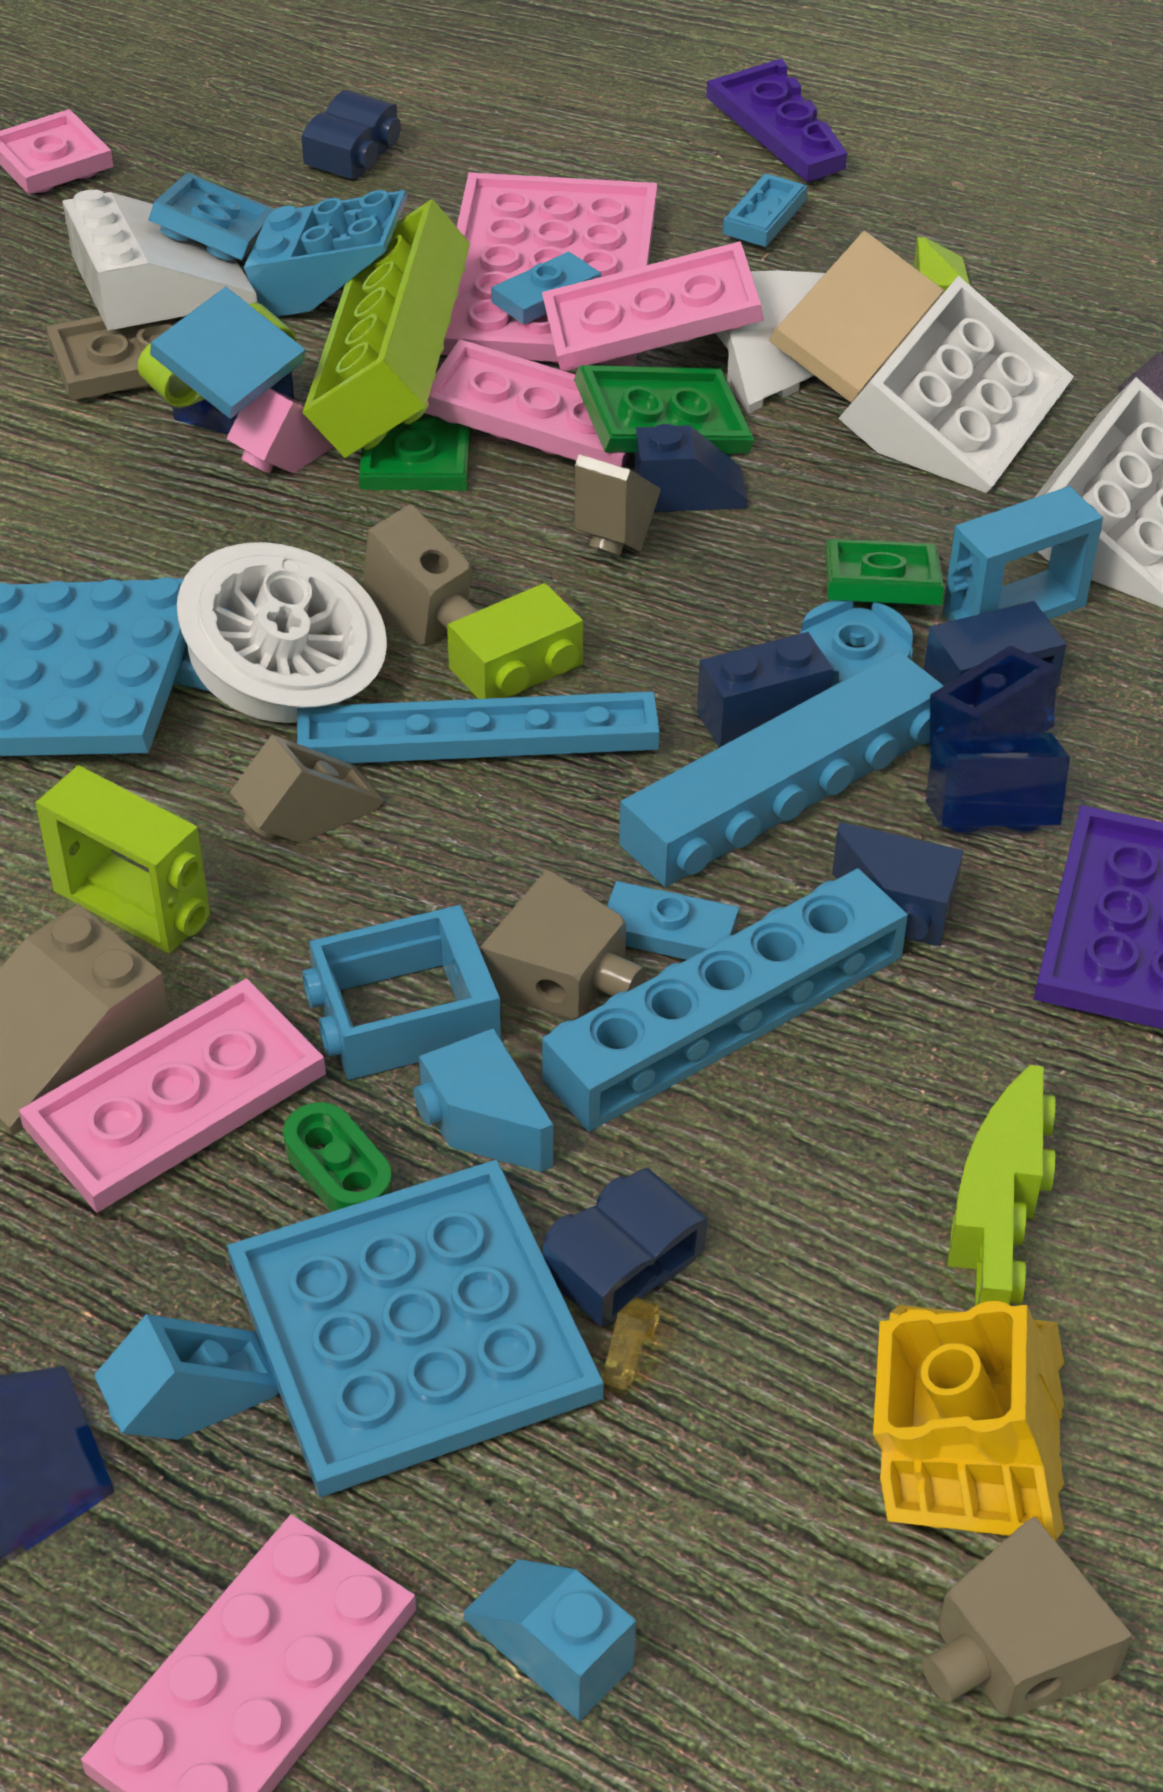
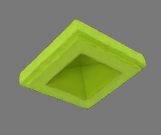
M917 237L914 258L915 269L944 290L943 292L946 291L958 276L970 285L963 257L926 237Z

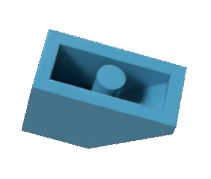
M493 1028L419 1056L420 1085L413 1088L415 1103L425 1124L429 1126L436 1123L449 1147L539 1172L553 1167V1123Z
M146 1314L94 1374L108 1404L109 1414L116 1425H118L121 1433L175 1440L272 1399L279 1393L255 1331Z
M518 1559L463 1611L465 1621L579 1722L634 1667L636 1620L576 1569Z

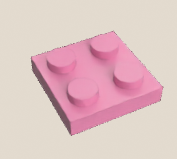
M70 109L0 131V165L28 195L47 192L56 185L75 179L90 178L99 171L114 167L111 149Z

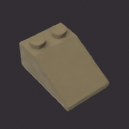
M79 903L26 937L0 968V1126L11 1136L23 1129L19 1109L170 1023L162 972Z

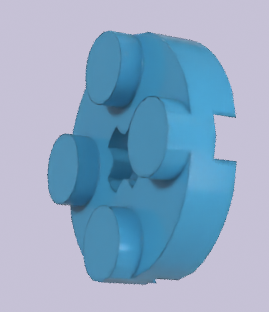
M833 600L815 607L806 614L802 622L800 634L809 632L833 667L831 686L833 687L898 651L912 660L913 633L907 620L894 609L880 603L872 602V610L853 608L854 601Z

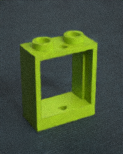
M80 765L75 767L35 802L54 892L76 904L79 903L85 909L168 954L173 952L188 936L195 935L201 930L210 916L198 826ZM111 849L147 867L149 872L113 854Z

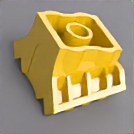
M1000 1301L983 1302L965 1312L898 1305L890 1312L889 1320L880 1321L873 1436L882 1450L880 1480L887 1521L923 1525L938 1529L948 1528L973 1533L1010 1536L1026 1521L1036 1517L1055 1541L1058 1540L1064 1531L1058 1493L1065 1485L1062 1473V1459L1060 1457V1419H1062V1409L1065 1405L1059 1370L1065 1363L1057 1322L1034 1320L1027 1305L1010 1306Z

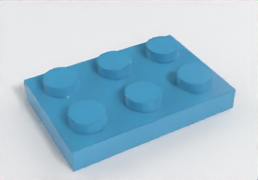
M187 172L154 201L148 221L160 225V231L168 237L180 241H188L191 238L207 245L206 250L210 254L224 260L234 261L235 258L243 260L252 250L268 213L275 209Z

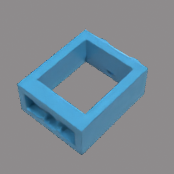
M1067 486L955 525L942 614L948 621H953L1035 601L1049 620L1085 607L1093 576V567L1102 530L1103 517L1071 486ZM1052 547L1048 570L1002 586L1005 563Z
M461 905L309 941L312 968L302 970L305 994L311 1009L322 1007L325 1017L319 1018L318 1022L325 1052L328 1057L339 1055L347 1080L418 1063L420 1055L492 1028L501 1040L500 997ZM443 966L457 1001L353 1027L340 990Z

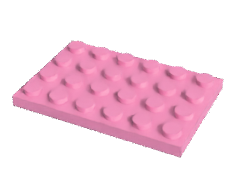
M469 172L457 228L471 244L465 262L466 269L462 274L458 288L459 295L455 300L451 313L452 321L447 328L443 343L444 350L441 355H449L458 340L461 339L526 360L550 361L559 364L547 314L523 325L492 303L491 287L568 251L601 272V277L648 265L657 202V183ZM637 354L595 364H601L602 366H635Z

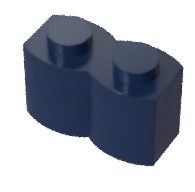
M351 90L340 92L331 101L326 112L317 114L304 129L301 135L304 164L350 179L358 178L366 170L373 167L378 155L383 154L390 146L396 144L401 131V123L397 119V104Z
M645 1168L631 1174L627 1178L620 1176L612 1180L600 1193L596 1206L589 1207L576 1215L567 1214L558 1219L545 1236L543 1257L558 1288L600 1327H605L629 1313L654 1287L670 1281L705 1249L708 1219L653 1171Z

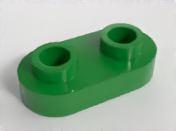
M316 1102L301 1106L289 1115L283 1127L286 1156L331 1212L393 1192L389 1162L343 1109L330 1103ZM317 1144H326L322 1149L311 1148ZM358 1188H360V1189H365V1190H363V1191H357V1192L351 1191V1190H353V1189H358Z

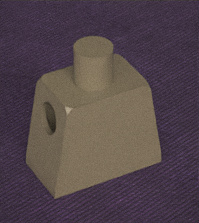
M407 505L368 529L363 588L376 604L385 622L418 644L429 645L447 633L448 623L479 611L468 602L472 575L469 562L413 505Z
M549 870L543 872L480 946V952L499 997L570 1019L583 1016L601 992L614 996L619 992L634 989L643 984L646 979L645 967L625 959L626 922L622 916Z
M1033 1517L1021 1525L961 1578L945 1595L938 1629L941 1637L947 1644L923 1658L922 1668L929 1685L944 1702L950 1703L979 1685L1000 1714L1013 1718L1109 1680L1119 1674L1132 1634L1037 1518Z

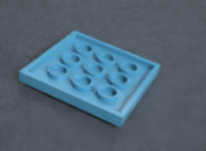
M164 577L156 580L119 581L109 579L97 582L0 583V756L149 753L187 647V643L181 633L177 615V597L184 579Z
M497 1159L227 1245L230 1264L319 1498L603 1399L604 1383Z

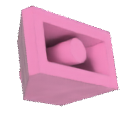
M271 388L239 412L226 438L245 450L241 457L243 461L269 474L274 465L294 474L334 447L302 413L305 404Z

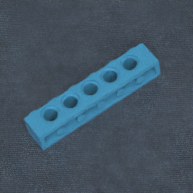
M859 868L835 881H826L811 894L786 907L772 910L762 920L734 935L723 936L710 948L682 963L669 965L658 976L634 989L615 994L604 1005L576 1020H568L559 1024L550 1034L542 1037V1081L588 1132H591L902 958L908 914Z

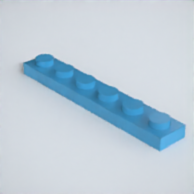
M654 691L330 705L316 708H297V744L348 763L658 750L659 725Z

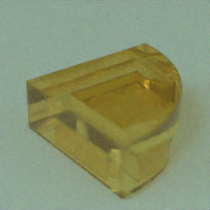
M635 1297L618 1312L602 1376L604 1384L626 1390L628 1386L633 1384L640 1372L638 1363L644 1339H653L661 1309H659L660 1304Z

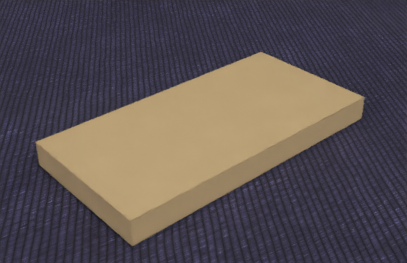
M864 230L777 326L769 341L852 403L926 312L938 300L944 290Z

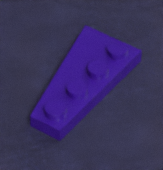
M782 58L707 81L706 98L807 182L821 180L827 175L846 169V150L826 122H819L817 119V108L811 100H804L801 95L802 86L795 77H788L787 65Z

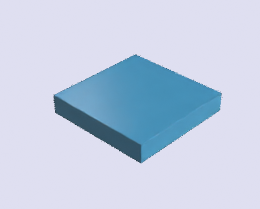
M225 286L151 342L150 355L231 419L304 362L306 349Z

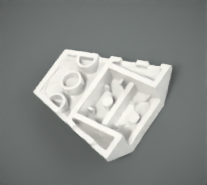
M781 270L751 271L761 303L764 321L716 333L729 350L727 382L732 393L748 414L762 408L764 398L775 393L781 398L799 391L801 381L815 376L773 345L769 339L777 326L825 273Z

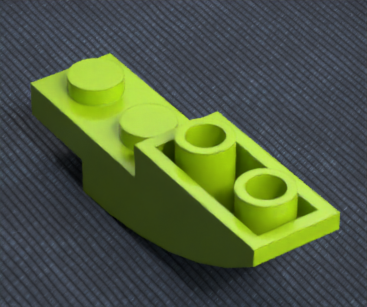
M1029 1065L1006 1088L990 1109L977 1132L965 1163L951 1228L947 1266L976 1270L975 1306L987 1301H1000L1008 1305H1022L1026 1264L1025 1261L1013 1260V1245H1023L1026 1217H1034L1039 1191L1051 1192L1055 1172V1150L1043 1149V1136L1051 1137L1055 1118V1096L1043 1094L1044 1066Z

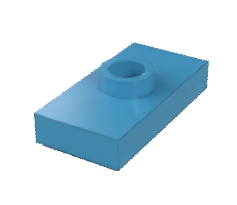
M764 174L723 219V234L766 247L806 202L807 186L770 174Z
M568 251L491 287V301L525 325L547 314L542 292L601 277V272Z
M616 881L607 904L608 908L621 915L626 922V947L686 960L710 948L723 936L734 935L739 917V907L619 881Z

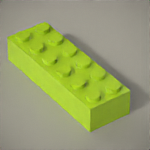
M433 198L397 222L386 252L345 284L302 413L344 458L362 447L365 450L375 447L383 440L390 429L401 422L405 425L413 423L424 414L429 406L430 390L437 376L436 368L439 357L444 350L445 335L452 321L451 313L455 300L459 295L458 288L462 274L466 269L465 262L471 244Z

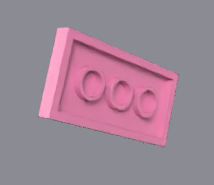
M741 241L542 292L560 370L562 371L576 369L579 365H593L627 355H636L646 350L678 342H688L697 337L729 329H738L748 324L764 321L761 303Z
M459 339L437 371L436 379L432 383L428 398L429 406L424 413L439 417L446 422L462 424L490 433L497 438L510 439L538 448L548 454H558L577 460L578 454L624 468L631 453L604 452L575 384V374Z
M246 978L19 1109L23 1128L94 1211L98 1213L326 1074L324 1056Z
M290 1514L81 1758L85 1774L109 1792H272L415 1613V1595Z

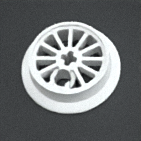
M266 542L228 546L216 550L198 561L187 573L179 589L177 597L178 622L181 633L188 645L190 661L202 683L222 702L249 716L272 722H297V708L339 705L340 702L360 693L377 676L384 662L387 649L385 625L370 595L344 570L306 550ZM251 599L256 600L254 605L250 602ZM323 632H327V633H329L330 635H319V634H321V633H323Z

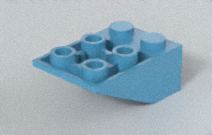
M376 190L360 198L342 201L339 198H329L317 205L300 208L288 205L268 213L244 265L249 282L256 292L258 303L266 307L276 317L312 311L386 252L408 197L406 190L389 193L384 190Z

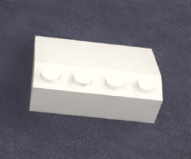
M100 190L81 191L74 196V199L62 200L72 257L107 330L187 316L225 286L246 303H257L256 292L236 259L228 261L218 258L206 250L207 245L191 238L188 241H180L163 234L160 231V225L148 221L153 204L112 192L104 193Z
M958 276L838 419L879 454L987 493L1074 376Z
M1135 377L1097 415L1034 498L1071 486L1103 517L1091 580L1163 608V401ZM1052 547L1038 551L1046 560L1050 561Z

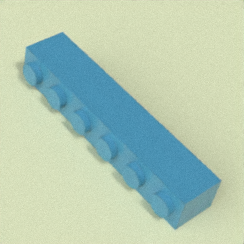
M898 651L620 801L619 845L665 888L687 875H694L703 870L708 863L735 848H742L748 845L756 836L779 823L796 818L804 809L827 796L839 794L849 784L875 769L885 768L895 758L920 744L924 745L931 742L941 733L948 689L902 652Z

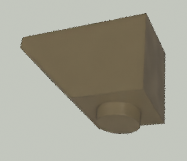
M578 454L575 464V529L591 536L589 546L617 556L621 555L623 547L641 552L661 488L630 469Z
M273 734L230 791L246 812L243 816L244 821L255 832L269 839H273L275 835L300 843L377 810L384 801L355 765Z

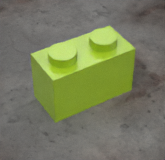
M546 583L447 624L449 668L478 699L508 698L583 664V620Z

